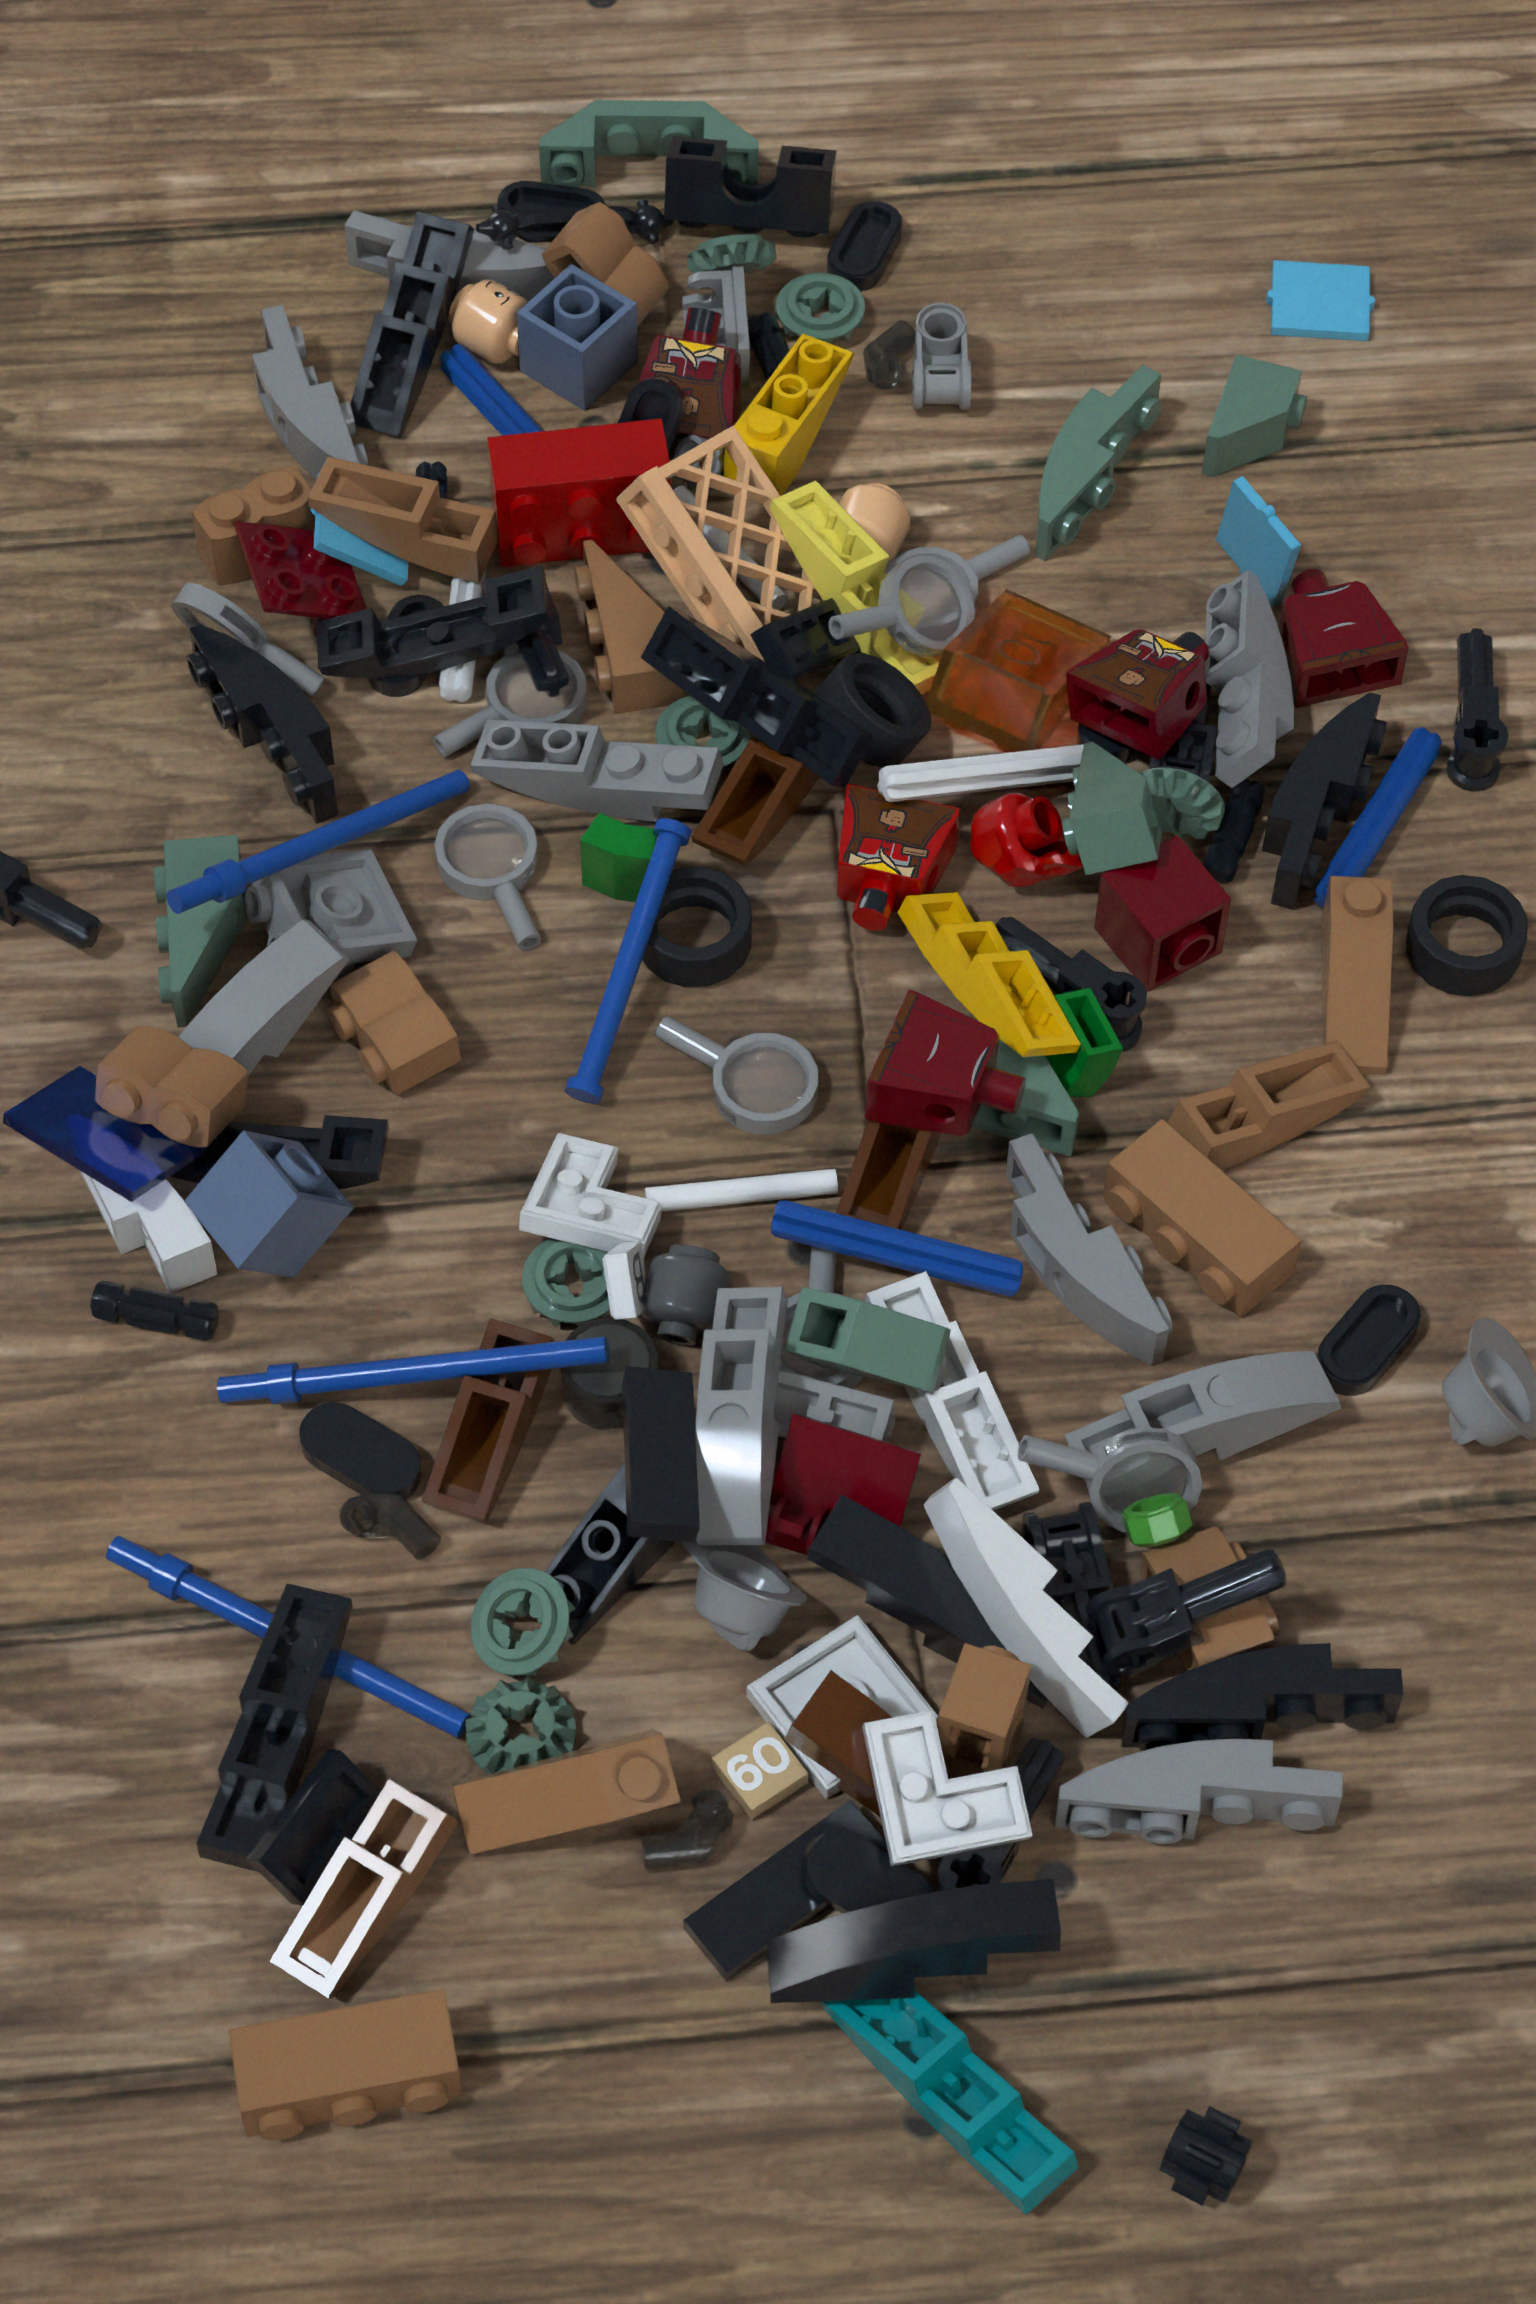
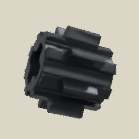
M1209 2106L1204 2117L1187 2109L1174 2131L1159 2171L1174 2178L1175 2182L1171 2190L1202 2206L1208 2195L1225 2203L1242 2172L1253 2143L1252 2140L1238 2134L1237 2131L1241 2121Z

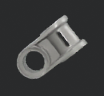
M933 303L922 308L917 315L912 368L913 410H922L924 404H958L961 410H970L971 361L968 359L967 322L964 313L952 304Z

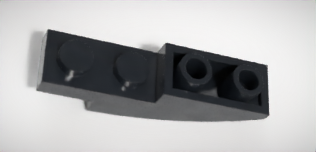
M202 624L189 628L193 653L186 655L187 665L198 688L208 686L213 695L210 698L211 705L223 730L232 728L244 748L260 742L270 763L280 762L285 771L282 773L283 781L291 800L296 806L304 803L316 824L337 816L338 809L334 778L327 768L334 764L330 726L314 703L276 665L252 648Z
M1369 692L1347 706L1326 723L1307 743L1281 783L1268 814L1262 847L1263 852L1281 856L1271 904L1295 910L1301 887L1313 889L1322 857V854L1312 852L1315 841L1327 843L1333 820L1346 823L1353 800L1365 801L1373 773V767L1364 765L1367 754L1378 757L1387 721L1377 719L1381 695Z
M1330 1643L1288 1645L1254 1650L1218 1659L1185 1671L1155 1686L1126 1705L1121 1732V1747H1139L1141 1751L1156 1747L1192 1741L1220 1739L1261 1740L1265 1723H1276L1281 1728L1291 1730L1308 1728L1315 1723H1345L1346 1726L1357 1730L1378 1728L1385 1723H1395L1404 1694L1402 1670L1332 1668Z

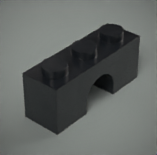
M673 136L666 156L664 220L678 221L680 225L689 228H702L709 224L730 225L733 229L744 233H756L763 229L786 230L788 234L800 238L814 237L819 233L828 234L833 214L837 150L782 145L775 177L766 183L752 185L740 181L730 171L727 164L726 140Z

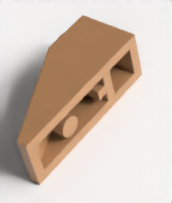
M1330 876L1321 918L1323 1045L1338 1041L1360 1073L1386 1075L1393 948L1392 879Z
M654 1729L451 1785L470 1855L613 1822L681 1802L663 1733Z

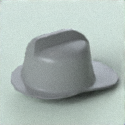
M1486 1317L1474 1321L1470 1330L1467 1353L1448 1373L1442 1383L1443 1396L1450 1409L1448 1420L1452 1440L1459 1445L1475 1440L1486 1447L1501 1445L1520 1435L1529 1440L1536 1439V1376L1531 1363L1511 1333L1498 1322Z
M697 1541L695 1543L682 1542L685 1549L699 1565L694 1597L695 1610L704 1619L711 1622V1626L719 1636L740 1651H751L761 1637L772 1635L779 1627L791 1605L800 1606L806 1604V1595L791 1584L776 1564L757 1546H698Z

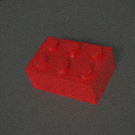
M662 419L487 437L492 509L496 511L497 547L500 567L530 566L545 562L584 559L583 541L593 540L607 555L651 552L616 501V498L638 476L655 466L660 468L670 462ZM669 478L667 482L672 488V478Z

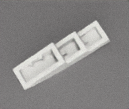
M925 1271L867 1293L865 1302L951 1329L934 1393L907 1387L905 1389L953 1478L957 1477L993 1511L1038 1494L1040 1489L1028 1463L1018 1460L1019 1443L986 1371L979 1373L956 1320L949 1323L927 1272Z
M957 1477L932 1494L923 1506L954 1571L990 1629L1008 1651L1015 1654L1020 1661L1032 1665L1030 1673L1032 1683L1085 1738L1112 1725L1129 1703L1078 1657L1093 1636L1043 1591L1044 1587L1058 1570Z

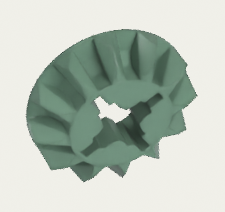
M755 234L731 235L710 239L698 244L697 250L687 255L689 271L694 273L732 270V266H744V273H751L754 270L765 269L777 259L775 243L763 240L762 236Z
M829 273L802 275L788 282L778 294L776 300V320L782 322L785 336H801L804 333L831 343L833 338L849 341L853 329L862 328L865 312L863 295L852 282L843 277ZM826 301L829 302V312H824L820 318L811 316V312L816 313L820 307H824Z
M692 696L681 698L670 704L662 712L656 724L657 744L698 746L696 745L695 738L699 736L700 731H703L704 723L709 724L711 738L708 740L707 746L704 747L719 748L724 762L720 776L726 766L731 763L736 764L749 740H751V733L736 721L721 719Z
M1153 768L1139 773L1147 780L1162 833H1173L1182 840L1187 834L1198 839H1204L1209 831L1218 830L1224 815L1225 805L1219 792L1207 781L1190 772L1173 768Z
M549 1238L538 1245L528 1256L522 1271L523 1293H525L530 1303L533 1314L540 1312L550 1319L554 1327L561 1322L575 1323L579 1328L583 1329L590 1320L598 1317L607 1320L610 1306L602 1258L608 1252ZM568 1264H574V1270L578 1272L581 1281H586L583 1283L580 1297H574L573 1294H570L568 1286L562 1285L566 1282Z
M533 1568L510 1570L494 1579L479 1596L471 1619L472 1642L481 1660L491 1669L508 1677H512V1675L536 1676L537 1669L546 1663L558 1662L557 1652L564 1640L574 1637L569 1628L570 1613L575 1608L565 1595L564 1585L549 1574ZM529 1612L530 1616L538 1620L537 1622L541 1624L540 1629H535L534 1632L524 1631L520 1638L521 1633L513 1629L512 1625L504 1622L505 1617L515 1619L516 1616L526 1617Z
M529 1675L520 1682L506 1683L500 1679L495 1688L483 1697L477 1695L474 1708L470 1713L471 1717L466 1719V1741L469 1752L476 1764L489 1775L572 1752L575 1745L576 1722L572 1705H568L560 1696L555 1685L546 1687L538 1684ZM536 1711L532 1722L533 1731L539 1736V1739L535 1736L531 1738L528 1735L520 1734L514 1740L510 1739L506 1744L509 1728L503 1716L507 1719L511 1717L514 1720L521 1721L527 1715L531 1716Z

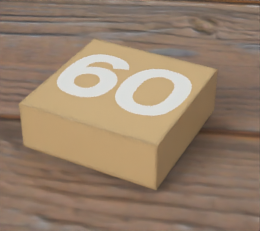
M769 1721L712 1757V1769L751 1820L808 1784V1772Z

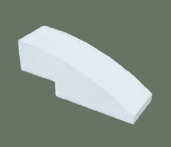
M77 1118L66 1122L65 1127L73 1159L120 1254L122 1255L145 1245L169 1294L218 1275L211 1240L197 1217L172 1185L141 1156L110 1135Z

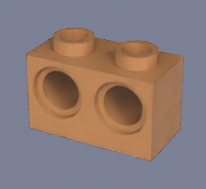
M965 1643L939 1711L937 1730L944 1762L960 1777L1004 1769L1009 1766L1024 1723L1032 1665L1020 1661L1015 1654L1006 1649L996 1646L979 1648Z

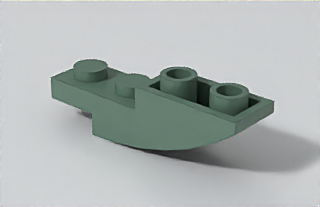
M1142 364L1111 398L1091 387L1074 407L1051 447L1043 471L1036 526V556L1046 561L1061 544L1064 546L1069 545L1079 533L1083 521L1094 509L1102 510L1108 504L1116 488V481L1113 479L1114 465L1121 460L1128 448L1129 442L1140 430H1149L1161 412L1162 401L1158 398L1162 374Z

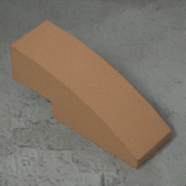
M327 457L308 496L309 507L371 545L411 563L478 584L498 543L496 511L440 498L439 482L435 480Z
M1334 1041L1240 1068L1236 1071L1230 1085L1178 1100L1167 1124L1220 1170H1224L1263 1154L1335 1116L1366 1096L1371 1086L1339 1042Z
M388 1779L353 1839L343 1838L270 1962L327 1998L332 1999L362 1964L407 1904L460 1821L403 1786Z

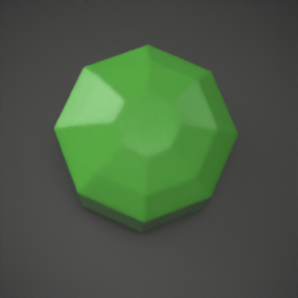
M1177 1493L1157 1494L1136 1501L1125 1508L1121 1514L1129 1541L1139 1547L1168 1544L1179 1539L1193 1526L1186 1500Z

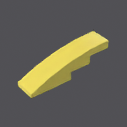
M816 480L771 500L769 509L799 564L823 601L832 598L841 614L879 606L880 587L886 577L885 569L890 556ZM899 589L901 609L907 621L920 635L926 637L916 627L922 610ZM887 628L854 636L861 653L878 657L897 668L915 685L921 695L949 681L954 665L943 654L939 657H920L898 644L891 637Z

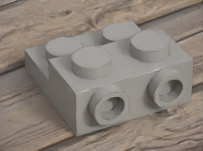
M372 849L319 854L253 882L245 894L247 916L252 923H263L269 935L267 947L303 919L311 921L350 959L334 981L350 974L355 963L375 961L392 951H395L401 957H409L417 943V938Z

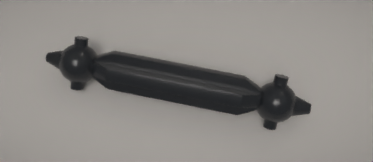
M646 199L637 202L638 209L635 212L623 206L608 207L623 218L631 235L636 233L642 238H647L649 244L657 243L659 241L658 235L661 231L674 223V220H664V214L657 207L649 205ZM497 204L491 207L492 214L488 219L476 224L475 228L476 232L487 235L493 242L501 244L503 250L513 248L512 241L516 237L528 243L552 242L575 213L587 207L525 209L514 216L511 212L503 210L501 204Z

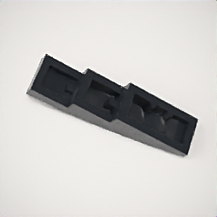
M416 212L403 263L396 262L382 314L375 312L350 404L355 426L402 438L431 367L460 282L475 230L471 225Z
M667 607L641 656V659L721 719L736 721L775 752L791 755L831 786L841 788L847 786L874 737L833 706L773 666L676 607Z
M840 1496L809 1547L807 1560L866 1590L865 1603L924 1633L923 1646L955 1663H958L965 1643L979 1648L996 1646L1006 1649L990 1629L954 1571L947 1555L848 1497ZM1029 1680L1027 1701L1044 1709L1048 1699Z
M286 1584L239 1695L242 1713L219 1765L218 1773L221 1785L196 1843L201 1858L257 1871L246 1859L297 1791L335 1673L353 1606L351 1598Z
M1054 1879L983 1884L905 1897L836 1915L767 1940L770 2003L914 1998L915 1977L987 1975L988 1954L1060 1951L1061 1927Z

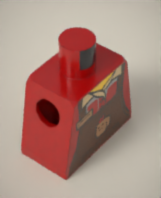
M853 784L847 785L838 860L837 896L844 901L855 903L852 918L856 924L868 930H882L888 925L891 912H898L906 896L933 894L958 845L960 808L920 799L888 802L883 795L879 794L878 790Z

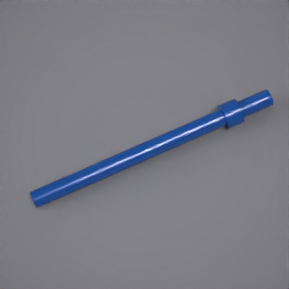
M456 770L241 861L224 860L206 868L203 872V877L169 890L167 892L168 904L173 912L180 914L211 900L222 903L243 894L248 884L469 790V780L463 771Z
M605 1336L301 1369L296 1362L269 1365L267 1372L219 1377L217 1392L221 1403L268 1398L272 1404L300 1402L302 1395L460 1379L464 1375L479 1377L604 1364L610 1361V1349L608 1339Z
M120 1535L114 1538L107 1550V1560L148 1580L150 1590L172 1601H176L181 1597L261 1639L264 1638L274 1614L194 1574L192 1564L170 1553H165L161 1557ZM341 1648L334 1676L457 1739L462 1737L466 1731V1719L471 1717L470 1713Z

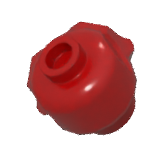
M1018 792L1006 794L981 806L973 815L970 829L971 851L981 865L988 868L993 874L1001 876L1008 886L1026 887L1042 880L1049 881L1053 877L1069 875L1083 868L1080 855H1070L1062 829V821L1057 809L1043 796H1036L1031 799Z

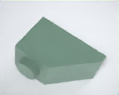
M1241 355L1235 356L1207 435L1202 469L1203 475L1214 477L1282 450L1289 427L1299 430L1305 413L1308 396L1298 394L1302 370Z
M999 1039L996 1068L1025 1077L1024 1093L1015 1114L981 1104L971 1127L1010 1139H1017L1033 1133L1041 1148L1071 1157L1075 1148L1079 1112L1045 1056L1022 1057Z

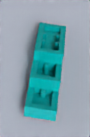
M916 1991L914 1998L820 2001L821 2007L911 2106L973 2168L1023 2214L1027 2215L1079 2168L1075 2152L1025 2110L1021 2094L971 2051L967 2035Z

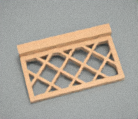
M732 426L660 468L655 466L641 474L616 498V501L695 619L764 661L750 634L768 623L791 615L772 608L774 587L779 586L800 593L798 611L811 607L812 597L822 601L823 599L804 570H802L801 579L776 571L779 548L793 553L769 509L771 500L780 497V495L735 427ZM722 448L726 449L738 467L736 481L711 473L713 453ZM700 461L699 468L692 466ZM677 476L697 483L694 505L680 501L667 480ZM709 487L734 495L732 518L706 510ZM746 499L764 506L770 515L769 530L744 522ZM704 524L730 532L727 555L713 551L703 536ZM742 536L767 544L764 567L739 559ZM737 573L762 581L760 604L745 599L736 585Z

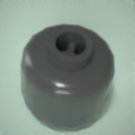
M675 1244L670 1246L668 1253L657 1255L652 1259L647 1272L643 1295L644 1311L641 1314L646 1321L658 1327V1338L678 1345H694L697 1336H703L704 1330L712 1329L718 1288L731 1287V1276L726 1268L719 1264L720 1257L718 1254L697 1246Z

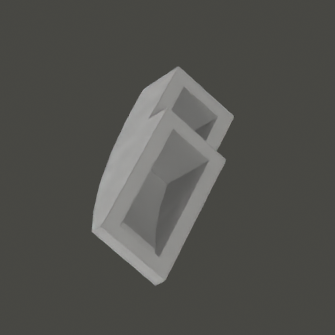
M303 919L245 965L213 996L183 1030L179 1038L192 1049H210L231 1057L249 1071V1076L263 1055L278 1057L350 959L311 921Z

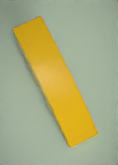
M958 892L908 895L905 897L897 913L926 960L953 995L979 1022L994 1028L1000 1035L999 1039L1022 1057L1077 1052L1081 1043L1028 950L1009 951L993 921L974 922Z

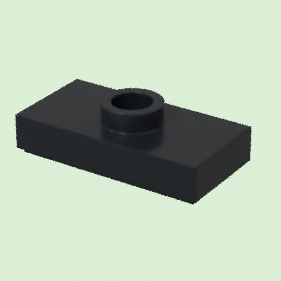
M832 598L768 623L750 634L764 661L794 681L840 662L848 654H855L860 650L854 636L837 640L831 635L829 620L832 616L841 614Z
M328 1749L246 1860L291 1904L303 1906L343 1838L353 1839L381 1791L341 1750Z

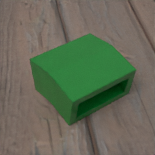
M599 812L580 839L582 885L615 900L636 902L657 840L653 835L654 828L627 825Z
M1091 988L1055 995L1057 1003L1081 1043L1076 1053L1045 1055L1069 1097H1093L1113 1073L1123 1050Z

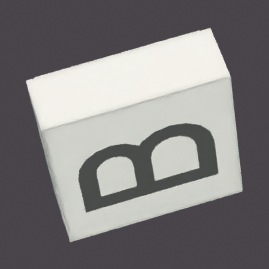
M641 1241L618 1243L602 1258L610 1313L614 1320L635 1318L644 1311L643 1295L646 1283Z

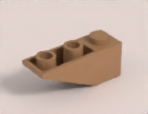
M593 540L583 541L584 565L574 567L575 582L579 601L590 600L591 610L584 611L589 646L599 645L601 650V656H594L599 692L610 691L614 714L666 707L684 698L683 689L641 659L665 612Z

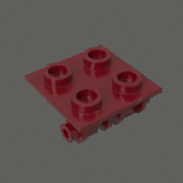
M235 521L234 528L264 612L311 617L313 622L311 628L314 636L317 638V621L367 609L351 564L313 549V530Z
M793 1413L771 1490L765 1542L808 1556L809 1547L841 1495L848 1497L901 1527L922 1453Z

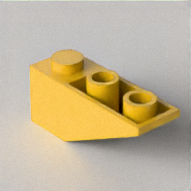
M802 333L734 425L780 496L785 493L800 472L853 360V352ZM725 449L723 477L736 481L738 467Z

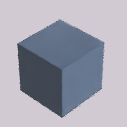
M570 264L517 312L520 372L584 411L638 363L637 303L573 264Z
M245 1130L241 1132L184 1201L238 1269L293 1278L296 1277L354 1208L300 1142Z

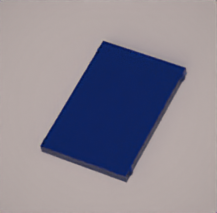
M78 1066L6 1111L3 1116V1124L130 1202H133L206 1153L207 1148L181 1144L162 1134L152 1124L131 1123L107 1112L95 1102L96 1075L82 1066Z

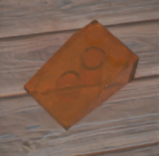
M1006 589L944 648L926 702L929 712L941 717L942 722L953 729L972 731L993 741L995 746L1003 752L1040 749L1051 738L1069 709L1066 671L1108 646L1111 635Z

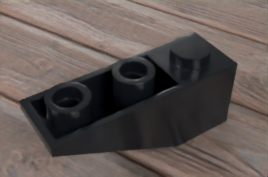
M625 1461L544 1571L564 1585L565 1595L575 1608L570 1613L569 1628L574 1637L565 1639L573 1645L677 1542L627 1536Z

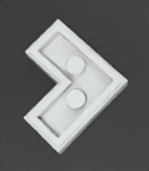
M557 1133L520 1212L519 1230L609 1252L618 1243L641 1241L644 1258L661 1220L662 1202L606 1189L617 1166L618 1147Z
M933 1710L863 1724L862 1730L891 1866L1028 1840L1033 1836L1018 1767L1014 1766L948 1779Z

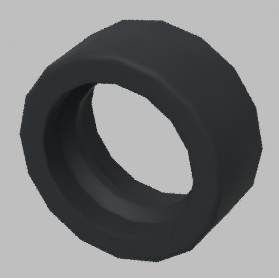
M865 653L848 654L815 690L816 696L874 736L861 759L866 764L879 768L899 765L931 730V714L923 696L904 674L878 657Z
M680 867L672 870L642 958L645 966L663 981L682 987H707L730 978L744 965L752 947V913L749 898L742 886L723 872L706 867ZM701 906L715 910L730 922V932L720 941L705 947H683L669 942L658 933V922L669 912L683 907Z
M1459 875L1440 879L1422 891L1412 908L1407 929L1406 953L1412 968L1429 985L1448 994L1476 996L1494 992L1511 980L1521 963L1527 941L1528 919L1521 902L1507 888L1487 878ZM1453 915L1476 917L1490 924L1500 934L1502 946L1492 954L1477 957L1459 955L1444 948L1432 936L1431 925L1440 918Z

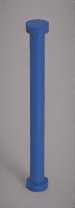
M659 818L656 821L653 835L657 840L576 1077L568 1078L564 1090L567 1095L576 1100L590 1104H599L601 1102L604 1088L600 1085L607 1061L681 846L688 845L692 830L687 825L668 818Z

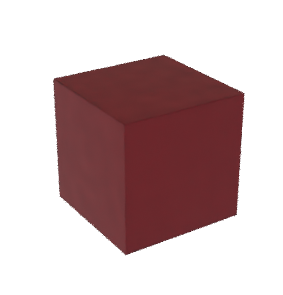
M1176 835L1160 843L1158 860L1112 869L1101 874L1094 929L1129 972L1144 984L1146 992H1149L1222 953L1231 898L1182 839Z

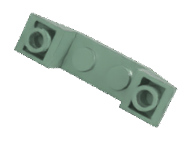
M595 100L539 138L541 183L574 187H595L596 155L667 156L672 137L680 136L726 140L727 164L732 174L744 183L758 185V140L705 101Z

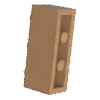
M1163 1119L1158 1121L1108 1162L1103 1197L1106 1199L1111 1211L1120 1220L1126 1223L1132 1222L1152 1239L1155 1249L1165 1260L1173 1264L1179 1263L1195 1277L1203 1292L1213 1302L1219 1305L1225 1304L1242 1318L1295 1273L1302 1240Z
M445 1989L228 2029L240 2113L247 2137L260 2135L261 2138L266 2140L287 2139L298 2135L304 2130V2126L333 2121L338 2126H355L375 2118L376 2112L405 2107L409 2112H428L443 2107L448 2103L449 2098L462 2096Z

